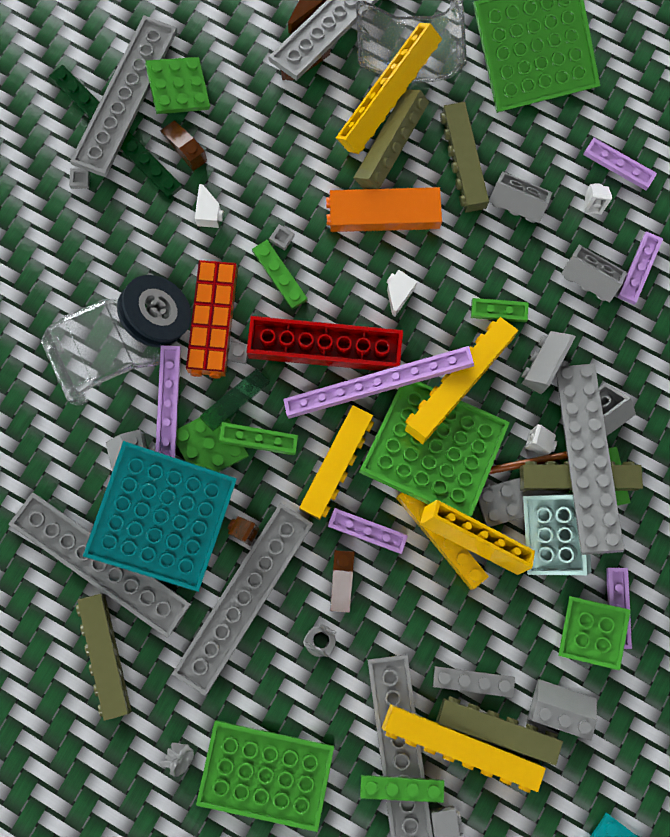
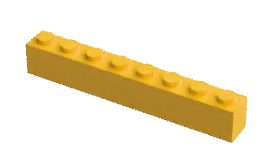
M419 23L336 136V139L348 152L359 154L365 148L366 143L374 136L379 125L385 121L387 114L395 107L398 99L406 92L412 80L417 77V73L422 66L427 63L430 55L438 48L442 38L431 23Z
M500 317L496 322L492 321L486 329L487 333L485 335L480 334L475 341L477 344L474 347H469L474 366L452 372L451 374H445L441 380L442 384L439 387L435 386L429 395L431 397L427 401L424 399L417 407L419 409L415 415L411 413L406 419L405 431L421 444L428 440L515 338L518 330Z
M391 704L381 727L386 731L385 735L397 740L398 737L405 739L404 743L416 747L417 744L424 747L423 750L430 754L441 753L443 754L442 758L454 763L456 759L461 761V765L465 768L473 770L476 767L481 769V774L490 778L496 775L500 777L499 781L511 785L512 782L519 785V789L528 793L531 790L539 791L546 770L544 766Z

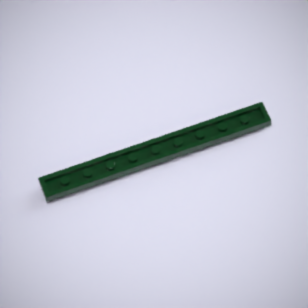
M62 64L49 75L51 80L91 119L100 102ZM128 131L120 150L170 199L183 188L182 185Z

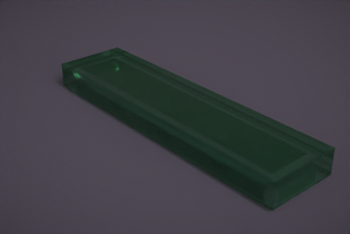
M256 368L200 416L201 420L214 432L221 426L222 422L228 420L263 390L270 381Z

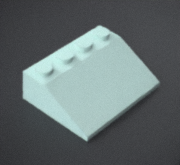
M573 493L523 496L526 546L535 551L533 568L528 570L527 574H590L592 572L591 554L581 555Z

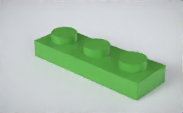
M472 298L471 318L498 320L501 317L505 321L527 322L529 302Z

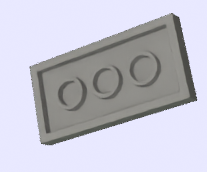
M520 478L483 488L478 504L485 525L492 527L524 518L523 496L557 494V492L520 491Z

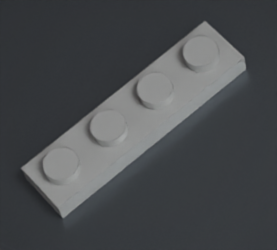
M434 667L432 687L514 697L515 677Z

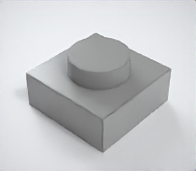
M70 168V188L89 189L90 172L81 168Z
M279 224L270 236L269 241L285 251L295 237V233Z
M231 341L227 360L246 364L248 358L246 353L247 344Z

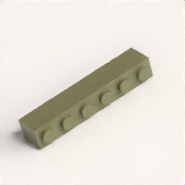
M406 90L396 103L354 176V179L363 189H380L429 104L421 90Z
M465 102L444 105L443 111L440 113V121L445 126L444 138L449 143L448 155L452 157V171L456 173L457 177L455 180L456 188L461 193L459 197L461 207L464 206L465 213L486 209L489 198Z
M536 461L525 462V465L520 467V491H572L568 462H564V465H557L555 461L545 462V465H537ZM611 462L615 491H638L643 489L642 465H635V462H623L622 465H615V462Z
M100 593L77 600L76 611L78 616H81L82 624L80 629L82 636H85L87 642L85 644V652L87 656H90L91 664H89V671L91 676H94L96 683L93 688L95 696L99 697V715L103 717L104 721L127 715L132 710L106 595Z
M449 696V699L443 698L436 719L438 724L556 766L563 743L562 740L557 738L558 734L547 730L545 734L538 732V727L526 724V727L518 725L519 720L507 717L504 720L499 718V713L488 710L487 713L479 711L480 707L468 703V706L460 704L461 700Z

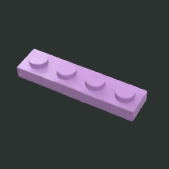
M596 138L592 139L583 154L644 190L649 188L657 174Z
M647 231L644 233L617 298L633 305L637 303L663 238Z
M334 508L328 524L329 528L402 554L408 537L406 534Z
M606 568L608 605L630 609L628 568ZM630 617L624 649H632Z

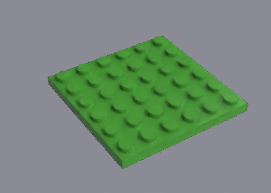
M584 0L474 1L473 6L496 113L600 86Z
M421 382L399 387L359 473L428 505L435 500H439L472 517L510 422L460 401L428 440L421 444L405 431L407 425L405 421L411 413L415 415L419 409L417 407L424 399L427 401L431 397L429 394L433 388Z

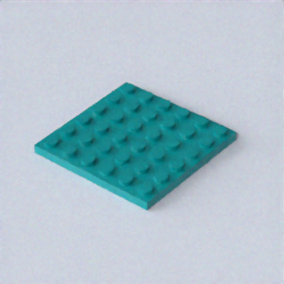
M123 441L83 557L199 592L237 478Z

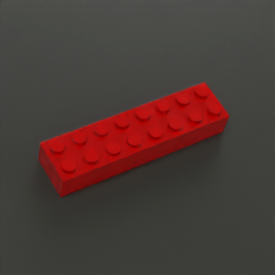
M251 316L246 353L248 359L383 371L400 366L403 330Z

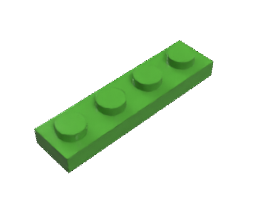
M268 240L252 248L253 254L292 310L308 301V298Z
M222 422L218 443L295 455L298 435Z
M361 775L360 798L444 803V780Z

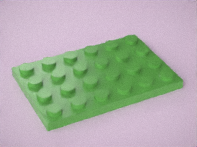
M215 720L196 806L318 832L334 745Z

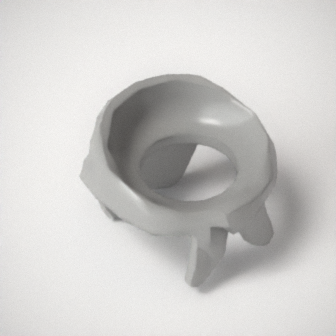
M320 623V627H313L307 633L303 641L304 646L313 656L328 657L335 647L336 639L334 634L337 632L330 630L329 627ZM319 632H323L329 637V644L325 648H318L313 642L314 636Z
M172 743L171 749L168 748L167 761L161 762L160 766L170 768V775L172 776L182 775L190 766L194 757V751L188 744Z

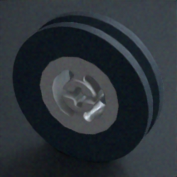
M155 275L139 276L126 286L118 298L117 313L122 326L130 336L144 345L161 348V345L170 346L178 341L190 326L191 308L187 298L176 285L162 277Z

